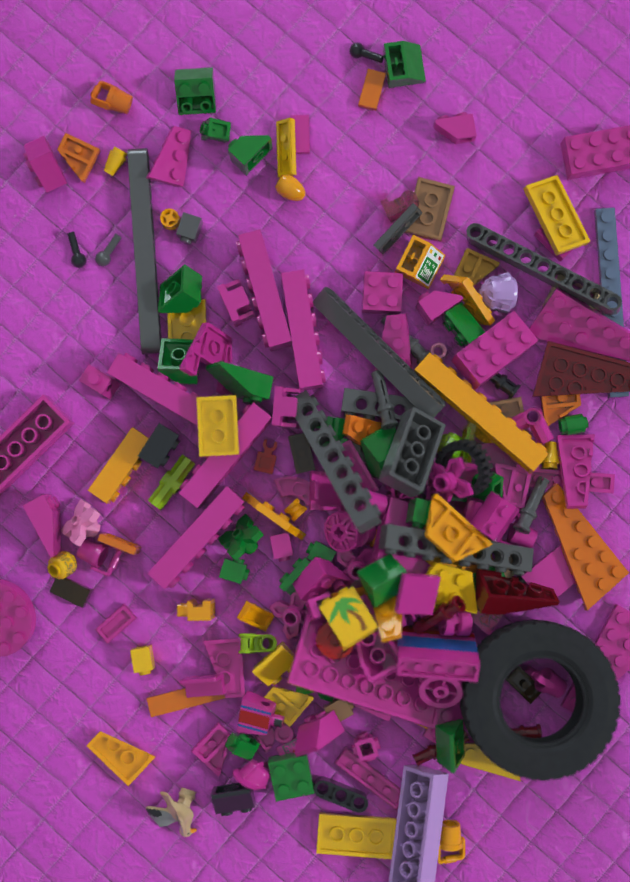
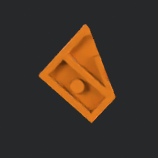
M65 133L57 150L79 179L85 183L100 153V149Z

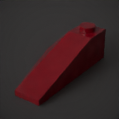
M477 570L475 596L480 614L502 615L556 606L560 603L552 588L533 582L528 585L520 582L519 578L512 577V579L501 576L500 572Z

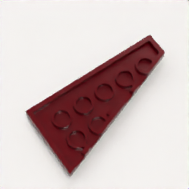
M548 341L532 397L630 392L629 362Z

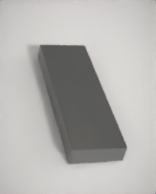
M412 203L373 246L382 254H385L421 216L422 211Z

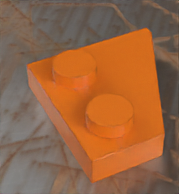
M580 394L540 397L543 416L548 426L581 406Z

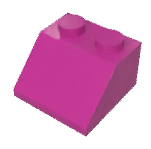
M427 291L419 297L415 308L429 326L444 316L448 310L460 304L464 298L457 294L440 291L429 293Z
M491 491L470 524L494 541L499 542L520 510Z
M323 710L316 715L311 714L304 718L305 722L298 728L295 748L296 757L319 751L345 731L334 710L329 712Z

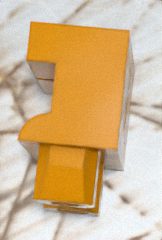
M207 598L203 600V604H198L195 599H190L187 603H180L177 605V617H187V621H211L215 618V598Z

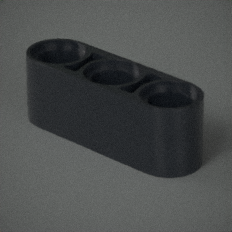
M324 776L318 777L314 782V792L319 798L358 813L365 811L368 807L367 796L361 790ZM320 783H325L328 788L325 791H320L317 786ZM343 790L346 792V796L338 798L335 795L336 792ZM360 797L364 799V803L356 805L354 800Z

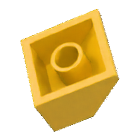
M282 641L275 650L267 654L253 667L252 672L267 686L271 684L275 686L282 680L281 675L284 672L290 673L295 655Z

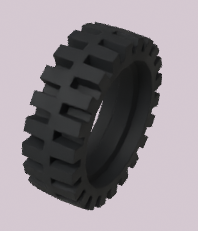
M461 439L447 444L438 453L437 456L439 457L435 461V463L441 464L446 468L448 461L451 460L454 452L458 450L467 452L474 459L478 470L477 481L472 486L474 494L462 499L471 498L484 492L489 487L488 484L492 481L490 477L493 476L494 472L490 471L493 468V463H488L489 460H492L491 457L485 456L487 450H481L482 445L480 443L476 444V441H469V439Z

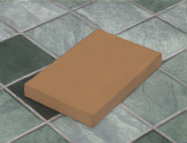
M418 177L412 203L422 211V214L404 233L441 242L455 186Z

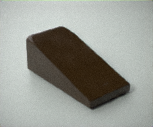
M55 578L50 592L84 608L93 589L69 578L60 580Z
M519 665L506 678L530 704L541 694L535 688V681Z

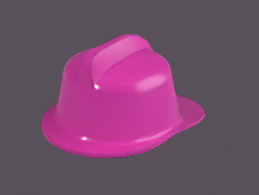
M251 760L243 768L233 770V776L240 784L249 789L268 788L267 783L270 778L268 762Z

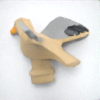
M181 787L180 792H178V801H174L168 793L162 791L160 794L165 800L167 808L146 807L150 817L160 827L178 822L179 833L183 837H188L197 831L196 828H190L194 817L190 804L196 798L195 791Z

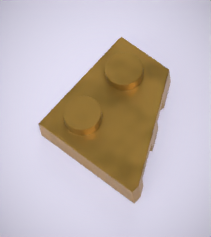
M466 248L454 276L468 277L474 286L496 269L500 262Z

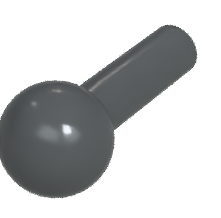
M115 233L105 250L96 254L95 260L98 265L107 266L110 263V254L122 237Z

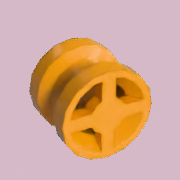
M169 208L162 211L160 221L167 230H175L179 226L180 217L177 211Z
M296 498L284 512L289 514L294 522L307 510V507L302 506L300 500Z

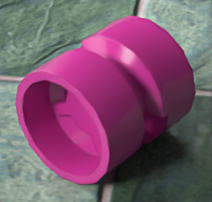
M467 611L458 612L452 619H444L439 622L438 630L440 635L470 636L473 626L472 615Z

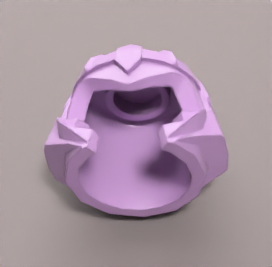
M509 272L486 279L479 289V294L482 296L484 304L489 309L507 314L515 307L517 302L518 287L516 279Z

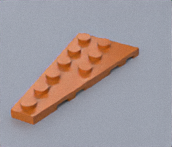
M557 483L543 494L542 500L548 516L553 522L554 531L561 543L560 547L570 573L576 582L578 594L581 595L584 610H589L629 572L579 509H566L564 491Z

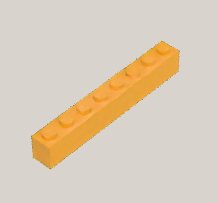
M429 352L414 371L447 404L529 474L533 473L548 456L547 449L541 443H535L527 431H521L513 419L510 417L506 418L501 414L502 411L499 407L486 401L487 398L481 392L477 393L474 391L472 385L467 380H461L453 368H447L439 356L436 354L432 355Z

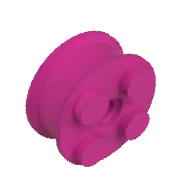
M419 677V695L426 704L432 707L448 708L454 706L463 696V681Z

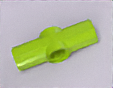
M182 454L172 469L168 470L159 482L160 485L148 501L162 510L172 495L179 491L184 479L196 464Z

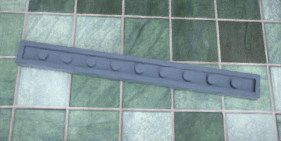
M615 208L595 209L600 286L618 294L622 299ZM614 301L607 303L610 308L617 307V303ZM622 305L616 315L610 316L602 312V315L624 327ZM629 392L608 393V398L629 396Z

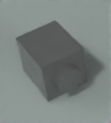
M183 212L176 232L181 242L186 244L197 242L203 224L202 218Z

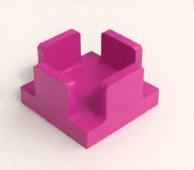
M239 279L226 285L223 283L217 286L235 327L255 317L254 311H250L252 309Z
M275 386L273 426L300 429L299 424L288 423V420H296L298 399L290 397V394H300L303 390Z
M310 471L309 510H346L326 472ZM342 473L340 478H345L347 473ZM353 489L349 491V495L353 493Z

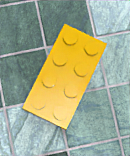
M558 175L526 185L523 188L556 256L587 245L590 242Z
M319 812L316 854L392 859L397 818Z

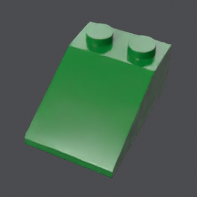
M223 361L206 365V370L233 395L242 399L243 403L252 405L255 402L261 403L263 400L269 399L273 376Z

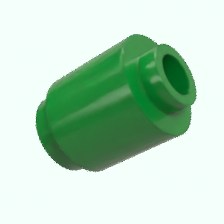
M582 414L564 416L558 420L560 433L566 435L584 433L586 428H588L587 417H583Z

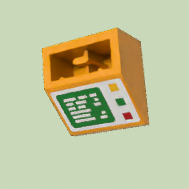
M413 235L395 273H403L404 278L429 290L446 255L431 243Z

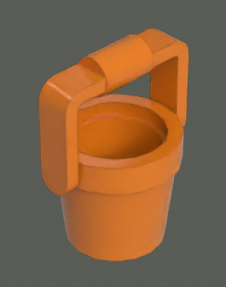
M99 81L90 93L91 104L109 111L113 110L128 114L133 102L132 95L104 81ZM101 88L109 91L105 101L97 98Z

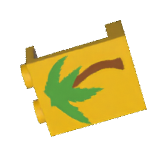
M345 587L338 592V596L332 599L328 597L320 603V613H323L337 636L343 651L378 631L376 622L354 587L349 589Z

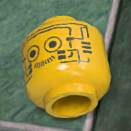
M61 551L58 555L49 559L48 572L54 578L59 580L65 579L76 571L77 560L71 553Z

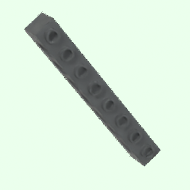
M307 390L295 396L298 399L295 418L355 527L362 534L381 523L379 518L381 512L376 504L372 505L369 501L372 498L367 488L363 489L360 485L363 480L358 472L354 473L351 469L354 464L349 456L345 457L342 452L345 449L340 440L336 441L333 436L336 433L331 424L327 426L325 423L327 417L323 410L319 411L316 406L319 403L314 394L310 396ZM309 411H312L309 416H306ZM321 426L318 431H314L316 427ZM330 441L327 446L322 447L325 442ZM334 457H339L336 462H331ZM342 473H347L345 478H340ZM351 489H357L354 494L349 495ZM360 505H366L362 511H358Z
M392 524L381 525L378 549L385 550L386 554L396 555L397 552L404 553V557L415 558V555L422 556V560L434 561V558L440 559L441 563L452 564V561L441 551L438 552L436 546L424 536L425 530ZM400 536L404 539L403 547L399 544ZM418 540H421L423 543L422 549H419L417 546ZM490 541L493 544L478 551L476 558L472 554L456 561L459 562V566L470 567V564L477 565V569L488 570V567L495 568V572L506 573V570L513 571V575L524 576V573L532 572L534 549ZM492 552H493L494 555H495V560H494V561H492V559H491V553H492ZM509 556L513 559L512 564L509 562Z

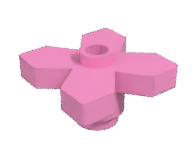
M80 499L75 507L74 516L66 521L61 532L69 537L73 544L80 547L86 537L93 538L99 533L100 524L97 519L100 513L92 508L88 502Z

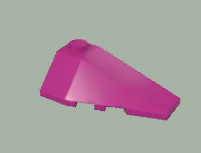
M366 595L361 596V600L377 624L372 605ZM379 628L375 633L356 643L360 666L370 683L385 678L397 671L398 650L392 640L382 643Z

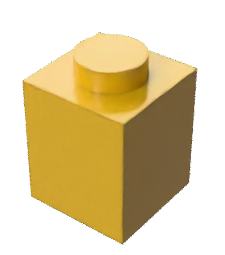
M152 645L132 648L130 653L133 672L139 673V675L151 674V670L155 668Z

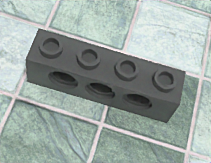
M344 388L341 412L345 413L344 416L346 414L354 416L358 414L364 415L363 418L375 420V417L381 418L375 409V404L378 403L376 392ZM388 394L390 404H393L394 407L401 405L404 408V412L415 407L404 396ZM364 400L367 407L360 410L356 407V402ZM394 412L395 420L400 421L402 415H397Z

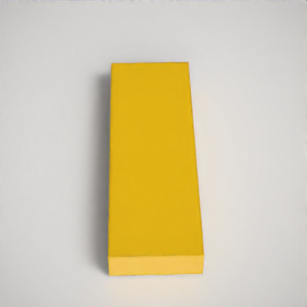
M287 118L276 121L278 178L283 174L296 175L295 119Z

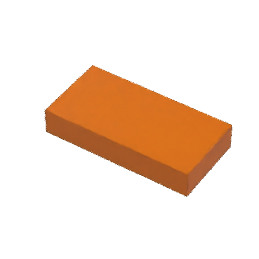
M372 69L367 70L358 104L359 107L377 110L386 73Z

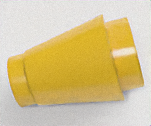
M114 146L112 150L110 149L103 171L114 176L127 160V153Z
M548 441L544 446L547 449L548 456L541 462L542 469L557 470L560 464L556 442Z

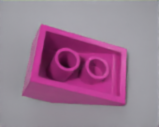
M43 494L24 504L23 508L49 556L54 557L62 551L61 513L58 508L60 503L55 496Z

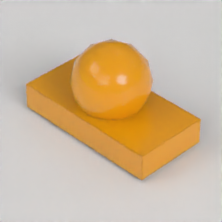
M246 601L237 618L266 632L274 615L272 612Z

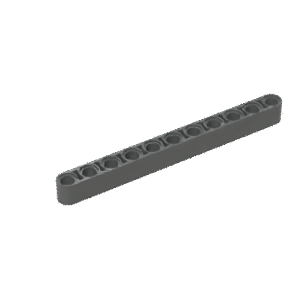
M147 148L128 149L142 354H155L160 352L161 324L160 312H158L159 296L150 179L146 178L150 172L149 155Z

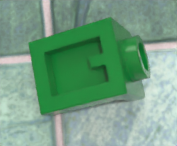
M208 118L200 127L201 140L212 139L227 143L230 137L231 122Z

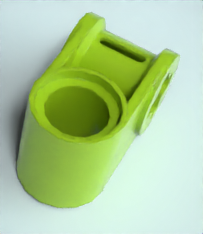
M239 634V654L272 652L277 646L276 638L269 634ZM265 638L269 640V647L267 649L262 644Z

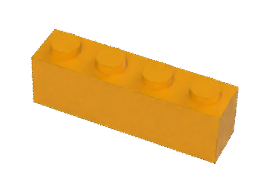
M132 427L88 491L106 504H110L111 501L114 503L120 495L118 492L122 486L125 487L131 480L130 474L132 471H137L142 464L141 458L138 455L149 438Z

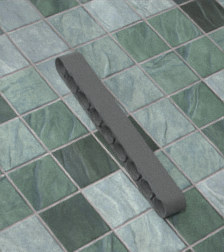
M478 223L468 226L467 240L471 245L555 288H560L574 298L607 315H616L620 311L622 299L618 294ZM477 231L480 233L478 237L471 236L472 232ZM490 240L497 242L494 246H489L487 243ZM509 248L514 250L510 255L504 253ZM524 257H528L531 259V261L529 263H523L521 262V259ZM540 266H546L548 270L546 272H540L538 268ZM561 274L565 279L558 281L555 279V276ZM579 283L583 288L575 290L572 285ZM596 292L600 297L593 299L590 297V293ZM614 301L617 303V307L610 308L607 303Z
M324 287L314 299V306L417 409L434 418L445 406L444 400L332 289Z

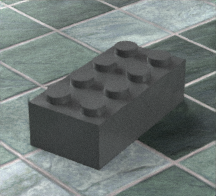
M415 407L402 413L379 481L411 498L423 493L446 424Z

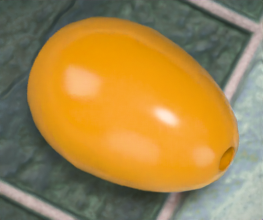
M281 175L275 185L278 194L288 200L301 201L305 197L306 192L303 185L291 175Z

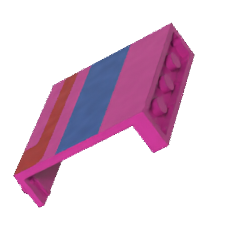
M411 625L402 628V638L397 639V676L478 682L480 662L473 630L470 636L465 637L456 636L455 634L453 636H441L436 627H431L421 634H417Z

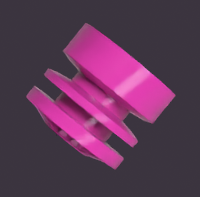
M347 510L332 513L326 519L324 534L330 547L343 553L371 543L376 535V526L360 534Z

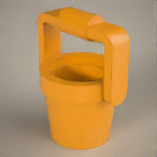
M450 819L443 820L438 854L439 864H449L462 860L465 857V838L461 837L460 823ZM441 850L450 852L459 850V854L441 857Z

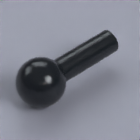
M354 43L350 47V54L354 58L365 57L379 63L383 62V55L364 49L361 43Z
M75 232L67 233L73 253L71 263L73 266L81 268L86 264V257L80 253Z

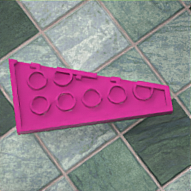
M556 287L529 327L537 339L630 361V331Z

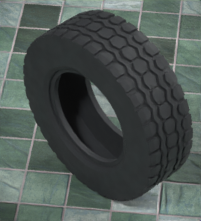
M523 620L510 623L495 630L478 644L477 652L480 662L478 682L463 681V696L459 702L466 729L472 740L486 757L508 773L521 778L525 777V779H538L539 781L562 779L564 776L569 777L576 774V771L580 772L587 768L588 764L591 765L598 759L597 756L605 751L606 745L613 738L612 733L616 731L618 725L616 721L620 716L619 705H621L615 672L602 650L592 640L579 631L559 623L545 620ZM537 658L552 659L561 664L572 678L576 692L574 711L569 721L552 735L540 738L522 736L511 730L503 717L500 706L502 686L510 672L521 663Z

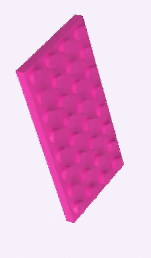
M307 611L287 680L288 684L435 729L441 708L432 707L421 699L419 695V677L397 676L396 671L385 678L370 683L360 666L356 644L351 653L345 658H327L322 655L316 644V633L327 620L324 617L311 622ZM397 639L392 640L397 648Z

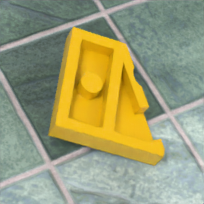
M273 686L264 696V698L276 703L275 714L284 716V723L289 727L314 699L312 695Z

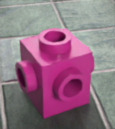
M368 732L357 734V738H354V745H351L354 756H358L360 762H369L379 756L377 749H381L378 738H373V734H368ZM369 743L368 748L362 747V744Z

